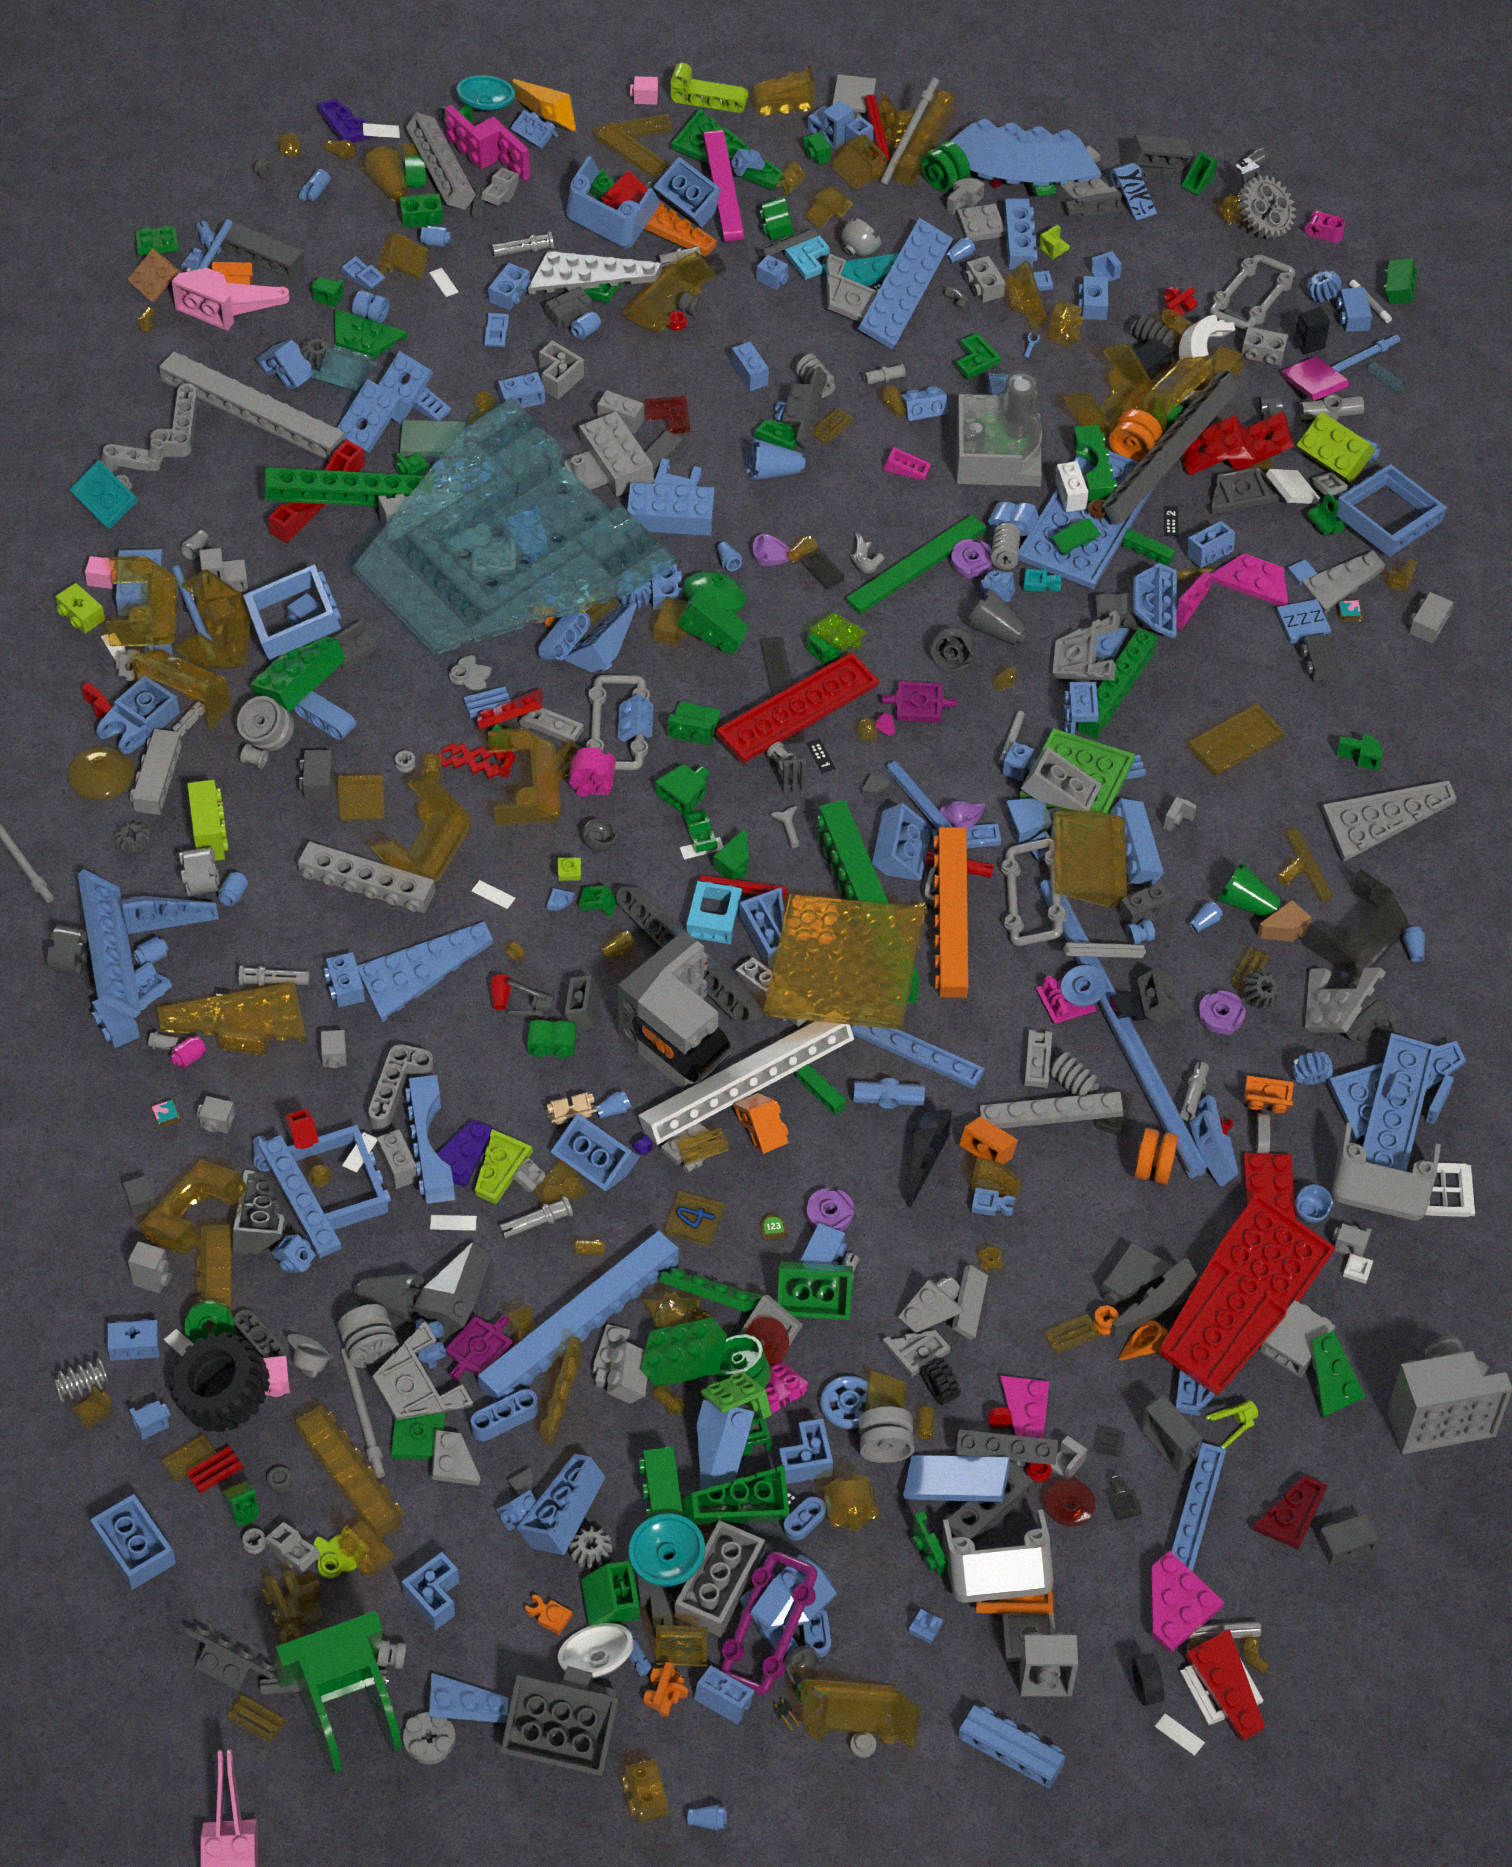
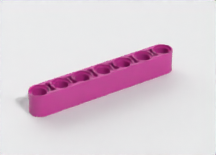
M721 129L703 132L712 182L721 188L717 209L724 243L744 240L743 226L724 131Z

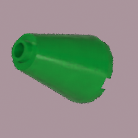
M1242 862L1217 899L1221 903L1264 918L1270 917L1283 907L1280 905L1281 899Z

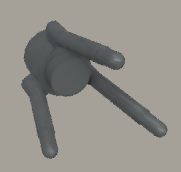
M508 981V985L534 996L532 1007L536 1008V1010L508 1011V1015L543 1017L544 1013L550 1014L554 996L539 993L518 983Z

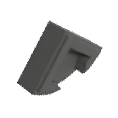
M871 774L862 789V795L873 796V794L884 793L891 787V781Z
M530 1468L508 1480V1484L517 1497L532 1490L533 1474Z

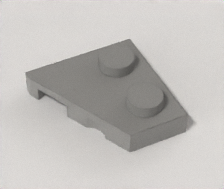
M936 1330L926 1331L922 1334H906L905 1338L891 1340V1337H886L883 1339V1345L910 1377L921 1372L923 1365L950 1353V1346Z
M436 1430L434 1436L432 1480L469 1485L480 1484L481 1478L461 1433Z

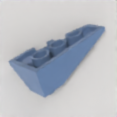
M636 602L627 604L615 611L603 621L602 626L588 634L590 638L583 643H577L564 660L591 673L600 669L602 672L609 669L613 665L612 661L618 656L637 607Z
M151 896L131 897L122 900L128 934L219 919L217 905L213 902Z
M702 1401L696 1424L700 1490L735 1480L754 1416L753 1411L736 1407L721 1413L709 1401Z

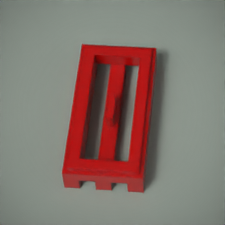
M228 1446L191 1468L186 1474L201 1494L241 1470L243 1466ZM233 1462V1465L219 1472L218 1474L206 1480L205 1482L201 1484L199 1483L200 1481L204 1480L210 1475L215 1474L220 1469Z

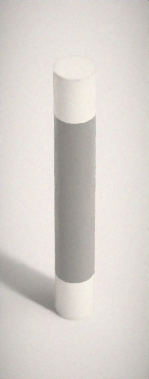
M1352 280L1349 283L1351 288H1362L1356 280ZM1366 292L1369 306L1385 323L1390 322L1392 317Z

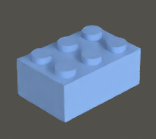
M162 549L119 550L116 590L119 616H130L138 605H148L149 602L157 605L162 613L164 583Z
M135 1494L90 1519L93 1534L131 1590L176 1564L172 1548Z

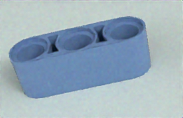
M585 612L565 613L540 644L538 650L540 658L545 661L565 659L590 626L589 615Z
M313 691L307 694L294 708L300 717L316 727H320L321 730L339 741L343 740L357 726L356 720L352 715Z
M529 1389L521 1390L474 1413L471 1417L473 1437L478 1441H487L533 1419L538 1413L537 1396L534 1391ZM525 1403L531 1404L528 1407L522 1406ZM501 1414H508L509 1416H508V1417H501L500 1415H501ZM482 1424L487 1425V1426L484 1427V1428H479V1427H477V1426L482 1425Z

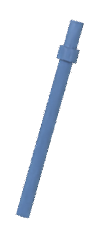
M1395 335L1386 340L1382 339L1376 342L1374 346L1332 366V368L1340 372L1376 353L1381 354L1387 351L1389 347L1399 343L1400 337Z
M175 565L172 567V572L198 632V641L201 647L205 649L207 657L213 659L216 657V653L212 646L213 640L211 635L207 633L180 566Z

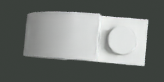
M1211 315L1190 326L1184 332L1179 345L1181 368L1197 369L1209 363L1207 351L1208 338L1224 337L1235 331L1234 322L1225 323V320L1217 321L1216 315Z

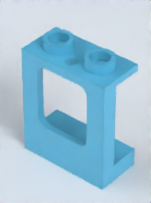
M697 881L687 921V933L696 939L731 944L739 903L742 902V888ZM703 897L728 901L727 913L725 915L702 912L700 908Z

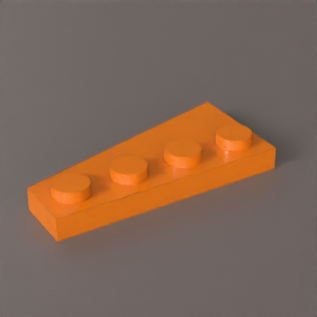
M661 201L644 228L687 249L699 246L701 255L705 257L716 247L717 240L700 228H693L690 221L679 218L677 212L673 209H666Z

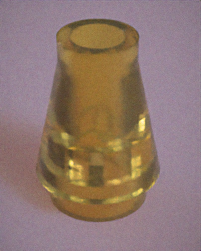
M328 140L325 144V150L347 160L354 157L356 146L350 140Z
M891 385L881 392L882 401L894 412L896 417L902 416L907 412L899 388Z
M803 536L787 552L788 559L795 563L798 560L814 555L818 549L817 541L812 536Z
M627 930L624 932L620 931L605 947L601 948V951L605 958L610 960L613 957L632 951L633 947L636 946V942Z

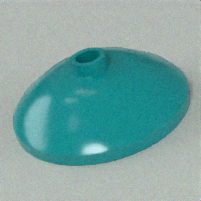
M477 75L467 77L458 83L457 96L463 103L474 109L495 111L507 107L514 101L515 89L503 79Z
M660 1514L647 1519L635 1530L629 1544V1558L633 1569L643 1580L656 1586H675L689 1580L700 1569L705 1557V1542L700 1529L688 1518L677 1514ZM669 1554H670V1555H673V1558H672V1559H670V1560H666V1559H665V1556H667V1555H669Z

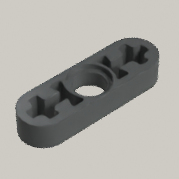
M241 1310L234 1316L235 1329L262 1358H271L269 1346L275 1354L278 1353L279 1356H286L283 1345L252 1311ZM242 1319L246 1321L249 1320L250 1326L252 1328L251 1330H249V1327L245 1323L241 1324ZM258 1334H264L267 1337L262 1343L253 1341V1338Z

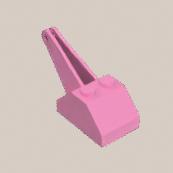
M209 268L179 273L172 280L176 310L227 331L234 324V315L286 304L290 300L289 290L286 287L227 283L224 274Z
M232 1749L227 1750V1767L234 1821L222 1822L224 1761L223 1750H218L216 1822L203 1823L201 1833V1867H258L257 1819L242 1820L233 1767Z

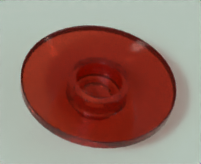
M760 1317L754 1320L749 1325L746 1334L756 1337L760 1342L762 1338L764 1339L765 1345H762L770 1366L781 1362L789 1349V1336L786 1328L780 1321L772 1317Z
M1075 1480L1057 1482L1049 1489L1045 1499L1046 1510L1050 1517L1057 1523L1065 1526H1078L1087 1522L1092 1517L1096 1504L1092 1491L1085 1484ZM1071 1504L1074 1506V1509H1068L1065 1506Z

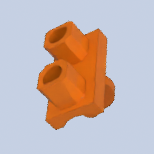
M666 1662L664 1668H653L650 1676L653 1685H657L658 1688L657 1691L647 1690L643 1698V1702L647 1707L657 1709L661 1716L666 1717L669 1715L672 1703L677 1704L679 1698H686L689 1693L688 1688L683 1685L685 1679L681 1678V1674L674 1669V1664Z

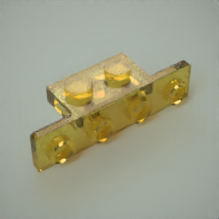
M1026 260L1013 271V275L1008 274L1003 279L1006 282L1005 290L1009 295L1011 307L1015 311L1025 314L1030 329L1035 330L1047 320V315L1030 262Z

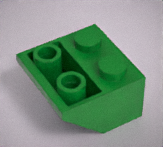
M631 1561L606 1564L581 1579L589 1627L601 1623L616 1624L640 1620L639 1601Z

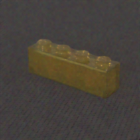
M231 1225L201 1226V1235L197 1236V1249L201 1250V1256H197V1270L201 1271V1277H197V1291L201 1292V1298H197V1304L203 1301L224 1303L233 1315Z

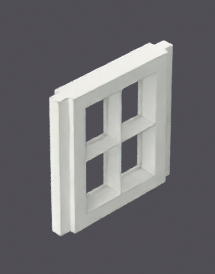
M1438 1163L1437 1173L1441 1174L1442 1187H1433L1432 1192H1442L1443 1206H1430L1429 1201L1425 1215L1475 1216L1471 1165ZM1445 1173H1458L1459 1188L1446 1187ZM1447 1192L1460 1193L1461 1207H1448Z
M1243 1664L1258 1706L1263 1703V1699ZM1192 1665L1180 1670V1674L1207 1725L1226 1719L1221 1710L1216 1711L1208 1696L1210 1694L1209 1691H1205Z

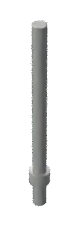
M932 77L927 89L923 91L920 97L921 101L880 180L881 184L887 186L923 112L934 97L933 93L939 83L938 79Z
M0 823V839L30 879L33 889L39 892L47 903L53 901L54 897L48 890L45 880L37 875Z
M346 1348L341 1350V1354L367 1444L366 1454L368 1461L372 1462L375 1477L382 1478L385 1476L381 1461L383 1458L381 1448L376 1443L356 1368L350 1363Z

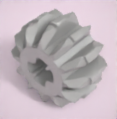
M593 1526L590 1527L588 1532L581 1528L580 1535L575 1534L572 1540L573 1543L569 1545L573 1562L578 1561L580 1568L587 1564L589 1571L592 1570L593 1565L601 1568L602 1562L608 1563L610 1560L609 1554L613 1551L609 1535L604 1536L602 1528L594 1532Z

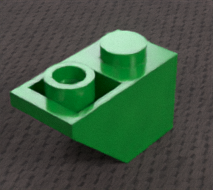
M246 1481L222 1491L224 1503L236 1526L250 1524L256 1517L260 1516L256 1493Z

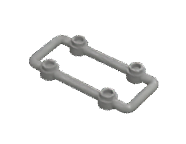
M1261 254L1244 259L1241 263L1240 273L1226 290L1219 291L1214 295L1210 314L1216 315L1218 320H1225V323L1234 322L1235 327L1247 330L1248 327H1254L1255 324H1262L1265 321V312L1282 291H1288L1292 288L1293 278L1296 274L1295 269ZM1258 262L1283 272L1277 277L1276 287L1264 302L1250 310L1247 322L1219 311L1229 306V297L1247 276L1255 275Z
M600 675L595 679L594 687L589 691V701L593 704L591 739L587 742L586 747L599 748L601 753H604V743L600 740L601 705L606 702V691L602 688V684H637L632 697L640 694L650 701V692L646 689L645 680L640 676ZM638 733L635 735V740L631 743L630 748L632 756L635 757L634 762L616 761L615 770H637L642 767L643 758L648 754V743L644 740V735Z
M1048 838L1012 846L1006 852V860L1002 863L1001 870L1007 878L1009 915L1006 916L1004 925L1010 933L1011 942L1016 946L1058 938L1063 932V923L1068 918L1065 908L1061 905L1059 868L1064 864V858L1058 851V845L1054 839ZM1049 847L1044 860L1051 873L1052 906L1048 910V917L1051 923L1054 924V930L1019 937V933L1024 928V923L1018 915L1016 877L1020 875L1021 868L1015 860V855Z

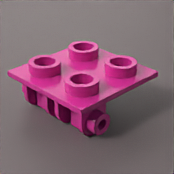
M1047 976L1043 979V985L1036 987L1054 1024L1097 1011L1094 1004L1084 1007L1070 1004L1062 994V980L1056 981L1051 976Z
M783 1361L772 1366L771 1379L764 1388L771 1414L781 1409L780 1405L783 1408L786 1407L785 1400L788 1404H791L792 1401L803 1397L807 1391L806 1386L809 1385L807 1381Z

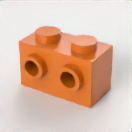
M980 1116L964 1127L959 1146L998 1169L1013 1158L1018 1139Z

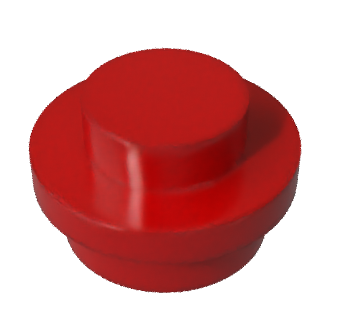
M673 312L667 319V325L672 330H682L687 326V318L682 312Z
M1031 1462L1028 1463L1026 1470L1028 1477L1038 1483L1047 1481L1052 1471L1049 1464Z

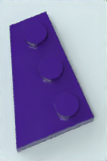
M336 99L317 103V110L344 145L376 137L364 136L363 123H366V120L362 117L359 119L351 114L352 110Z
M471 1120L437 1153L442 1161L451 1166L454 1184L467 1187L490 1140L491 1130H494V1127Z

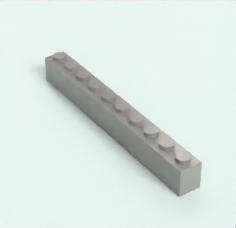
M173 352L159 366L161 381L176 388L182 384H192L196 387L197 398L329 461L333 453L345 442L344 432L339 428H334L322 420H317L305 412L290 407L286 403H281L271 396L260 393L252 387L222 375L220 372L197 363L185 355Z

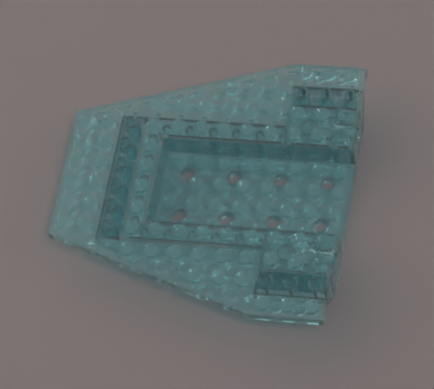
M510 398L462 429L355 563L353 571L436 655L459 648L461 644L467 642L482 641V638L490 635L495 637L524 628L526 624L536 621L538 623L544 622L546 618L552 616L557 618L587 609L589 605L601 602V604L610 602L611 598L626 597L676 564V558L621 504L610 510L565 466L566 450L513 398ZM558 490H566L568 493H567V494H559V493H557V491H558ZM533 511L535 515H526L525 512ZM587 516H591L595 518V520L586 521L584 518ZM495 532L503 534L501 537L492 536ZM553 538H560V539H562L563 541L560 542V543H558V542H553L552 539H553ZM468 554L470 557L464 559L460 558L459 555ZM522 559L529 560L530 563L521 564L519 561ZM488 581H494L497 583V585L488 586L486 583Z

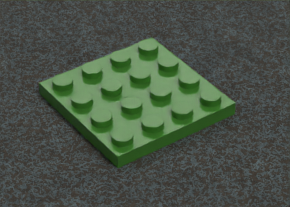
M1053 728L1040 755L1049 747L1102 784L1088 813L1098 823L1103 825L1130 772L1136 754ZM1023 790L1020 793V799L1034 798ZM1044 803L1048 808L1058 807L1060 811L1077 817L1081 814V812Z

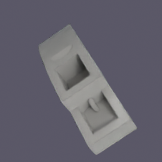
M752 957L736 969V973L751 992L784 1022L789 1019L799 1027L815 1015V1008L785 987L781 977Z

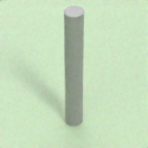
M1017 711L999 759V764L1004 765L1003 756L1005 751L1011 749L1018 736L1025 713L1022 711Z

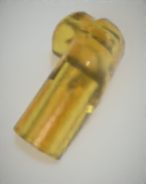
M148 307L137 319L140 330L145 333L151 332L154 327L153 322L151 323L150 320L155 316L156 312L151 307Z
M1256 1637L1247 1638L1243 1644L1244 1660L1264 1675L1271 1664L1260 1657L1259 1646L1261 1644L1259 1639Z

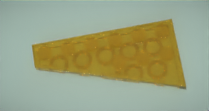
M295 982L157 1007L160 1028L163 1032L190 1033L191 1031L204 1032V1035L225 1033L226 1036L256 1039L277 1037V1040L286 1041V1038L298 1039L299 1042H307Z

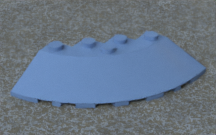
M982 119L970 124L951 140L966 154L970 171L977 172L979 177L993 180L995 177L1006 179V182L1011 184H1019L1023 181L1033 182V186H1049V182L1064 185L1069 180L1077 179L1078 182H1083L1101 177L1100 170L1081 139L1069 129L1052 135L1042 126L1024 131L1013 122L997 128L989 120Z

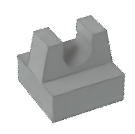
M526 1158L512 1175V1178L527 1192H532L546 1175L530 1158Z

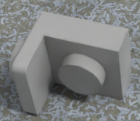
M1176 797L1166 814L1163 828L1172 831L1175 824L1180 825L1183 817L1193 821L1197 806L1188 800Z

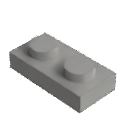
M1332 472L1312 478L1313 486L1324 495L1329 493L1334 499L1339 498L1340 494L1348 492L1347 484Z

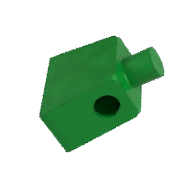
M681 765L656 780V795L681 814H689L707 793V782L705 779L709 776V772L703 766L693 771L688 766Z

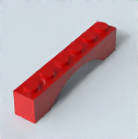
M346 440L333 453L325 471L359 472L365 466L364 449ZM301 502L281 504L268 517L270 534L288 543L326 504Z

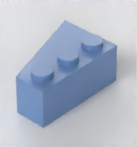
M782 888L740 902V920L766 967L770 969L789 962V939L785 921Z

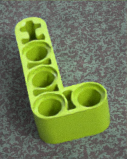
M679 63L675 66L671 79V99L675 103L737 113L744 111L749 96L745 88L692 79V69L689 65Z

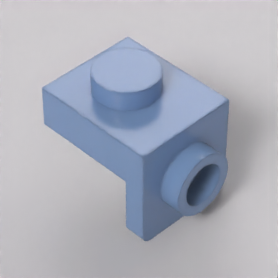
M738 149L730 162V166L737 176H742L747 168L762 170L765 162L755 150Z
M531 1490L497 1509L508 1531L518 1527L537 1501Z

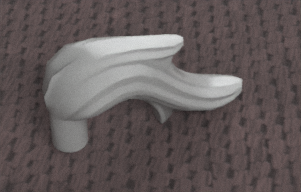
M855 532L857 550L855 554H850V557L860 571L872 574L885 558L881 553L872 560L867 558L871 542H865L864 538Z

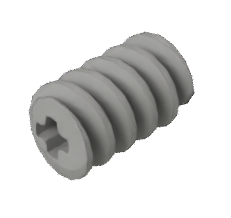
M807 354L798 362L796 373L803 382L811 384L815 366H820L827 375V384L824 386L822 398L835 390L834 377L825 369L820 360L816 359L814 354Z
M1012 523L1000 524L995 528L993 534L991 560L997 568L1002 570H1011L1016 567L1018 562L1020 530Z
M1065 1052L1054 1061L1049 1070L1051 1076L1054 1079H1058L1061 1085H1065L1067 1090H1072L1074 1096L1092 1095L1097 1092L1100 1086L1099 1083L1095 1084L1097 1076L1092 1075L1088 1078L1090 1074L1089 1069L1081 1072L1084 1067L1082 1063L1074 1066L1077 1062L1075 1057L1068 1061L1070 1057L1069 1052Z
M99 1358L96 1359L95 1367L88 1361L86 1363V1370L79 1364L77 1365L76 1373L69 1367L67 1368V1376L60 1370L57 1373V1379L54 1378L62 1403L65 1402V1394L74 1399L75 1391L84 1396L85 1388L90 1393H94V1385L103 1390L104 1382L106 1381L108 1384L103 1364Z

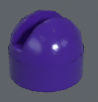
M645 1135L632 1145L635 1151L641 1155H647L653 1149V1143L648 1135Z

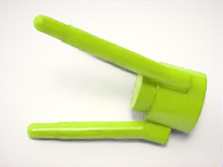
M1251 1400L1205 1416V1419L1214 1421L1233 1415L1237 1423L1244 1424L1220 1448L1225 1449L1246 1429L1254 1426L1253 1419L1258 1417V1410Z

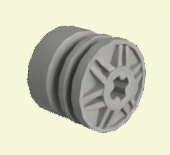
M370 1304L357 1307L346 1313L338 1322V1329L342 1341L346 1344L348 1358L355 1367L367 1368L384 1363L399 1349L398 1340L395 1337L394 1330L391 1328V1320L384 1306Z

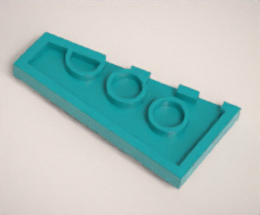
M899 253L847 260L841 276L864 286L882 281L889 273ZM821 264L823 274L827 278V264Z

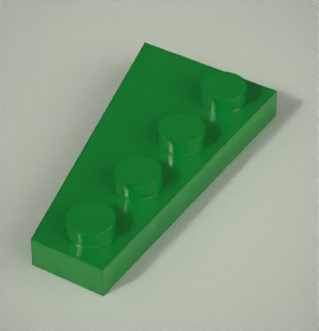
M671 1268L670 1271L662 1272L659 1281L743 1312L755 1309L763 1297L760 1294L707 1280L702 1276L685 1274L684 1270L678 1268Z

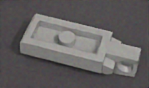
M606 1325L593 1365V1373L597 1374L595 1387L605 1389L610 1373L612 1350L628 1342L630 1329Z

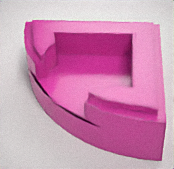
M887 713L881 715L875 721V728L888 736L894 734L895 729L892 715Z

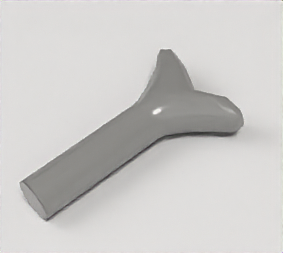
M796 806L788 808L783 813H771L772 818L784 824L792 848L799 847L800 845L792 822L793 815L797 810Z

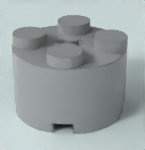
M212 847L179 852L181 865H184V870H181L183 884L186 883L188 896L219 891V872L216 869V858Z

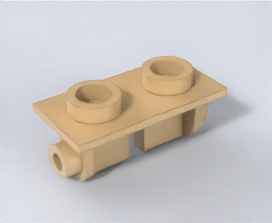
M586 1092L571 1096L573 1105L570 1106L568 1105L567 1098L550 1101V1104H547L546 1107L548 1114L552 1113L553 1115L548 1116V1119L552 1123L555 1122V1124H564L569 1122V1118L575 1117L577 1113L585 1118L592 1116L593 1112H597V1109L590 1104L594 1103L593 1094Z

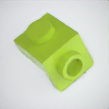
M558 858L559 881L581 880V858Z

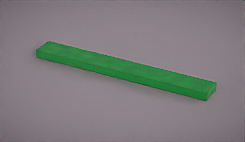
M970 515L846 597V603L861 615L950 556L958 542L965 539L974 540L986 532V526L975 516Z

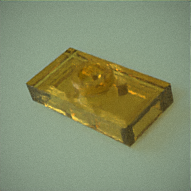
M202 1435L161 1460V1464L176 1483L187 1476L186 1472L217 1452L206 1437Z

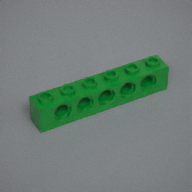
M1138 628L1115 662V679L1103 680L1097 689L1098 722H1079L1078 732L1096 740L1099 738L1156 653L1158 636Z

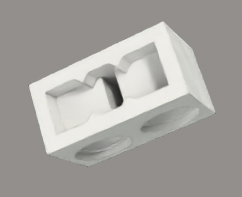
M1078 462L1057 464L1055 483L1065 511L1071 512L1086 509L1088 489Z

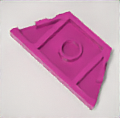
M1243 553L1212 573V582L1278 606L1288 604L1284 568Z

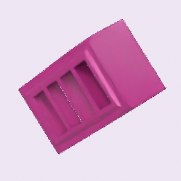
M893 447L883 470L925 480L931 463ZM918 467H922L921 472L917 470Z

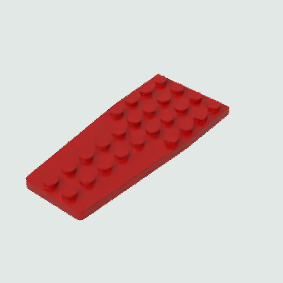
M1257 1192L1217 1247L1158 1350L1159 1354L1213 1394H1220L1285 1318L1287 1309L1293 1301H1300L1336 1247Z

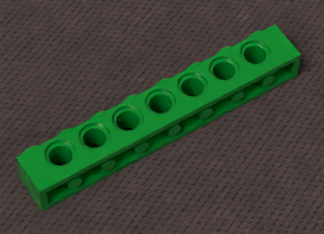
M265 467L264 501L379 506L378 496H386L388 499L395 498L396 494H404L405 497L415 496L417 492H424V494L428 495L435 491V476Z

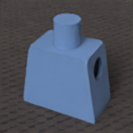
M1035 798L1006 801L1005 815L1015 840L1020 845L1029 842L1044 831H1047L1050 835L1052 814L1060 810L1058 807L1047 809L1044 802H1040Z

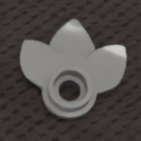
M474 655L461 658L458 665L451 669L449 679L453 684L464 685L470 690H482L487 687L484 680L490 676L492 668L476 664Z

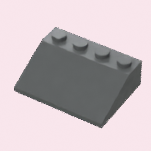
M517 1675L501 1753L603 1776L608 1768L619 1698Z

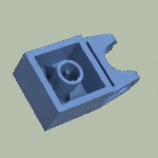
M144 675L114 702L115 705L100 721L96 734L101 739L109 738L115 734H123L118 747L123 754H129L146 743L148 738L152 737L154 729L161 730L180 713L177 696Z

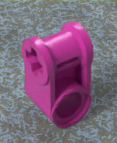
M1314 211L1310 216V222L1305 226V232L1311 237L1330 242H1340L1344 235L1345 221L1339 216Z

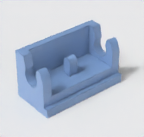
M710 1666L697 1683L694 1700L738 1725L742 1720L744 1710L748 1711L755 1691Z

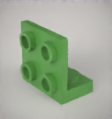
M745 1372L735 1373L730 1378L712 1383L708 1388L701 1390L702 1396L721 1413L746 1404L751 1411L758 1414L762 1419L772 1415L766 1390Z

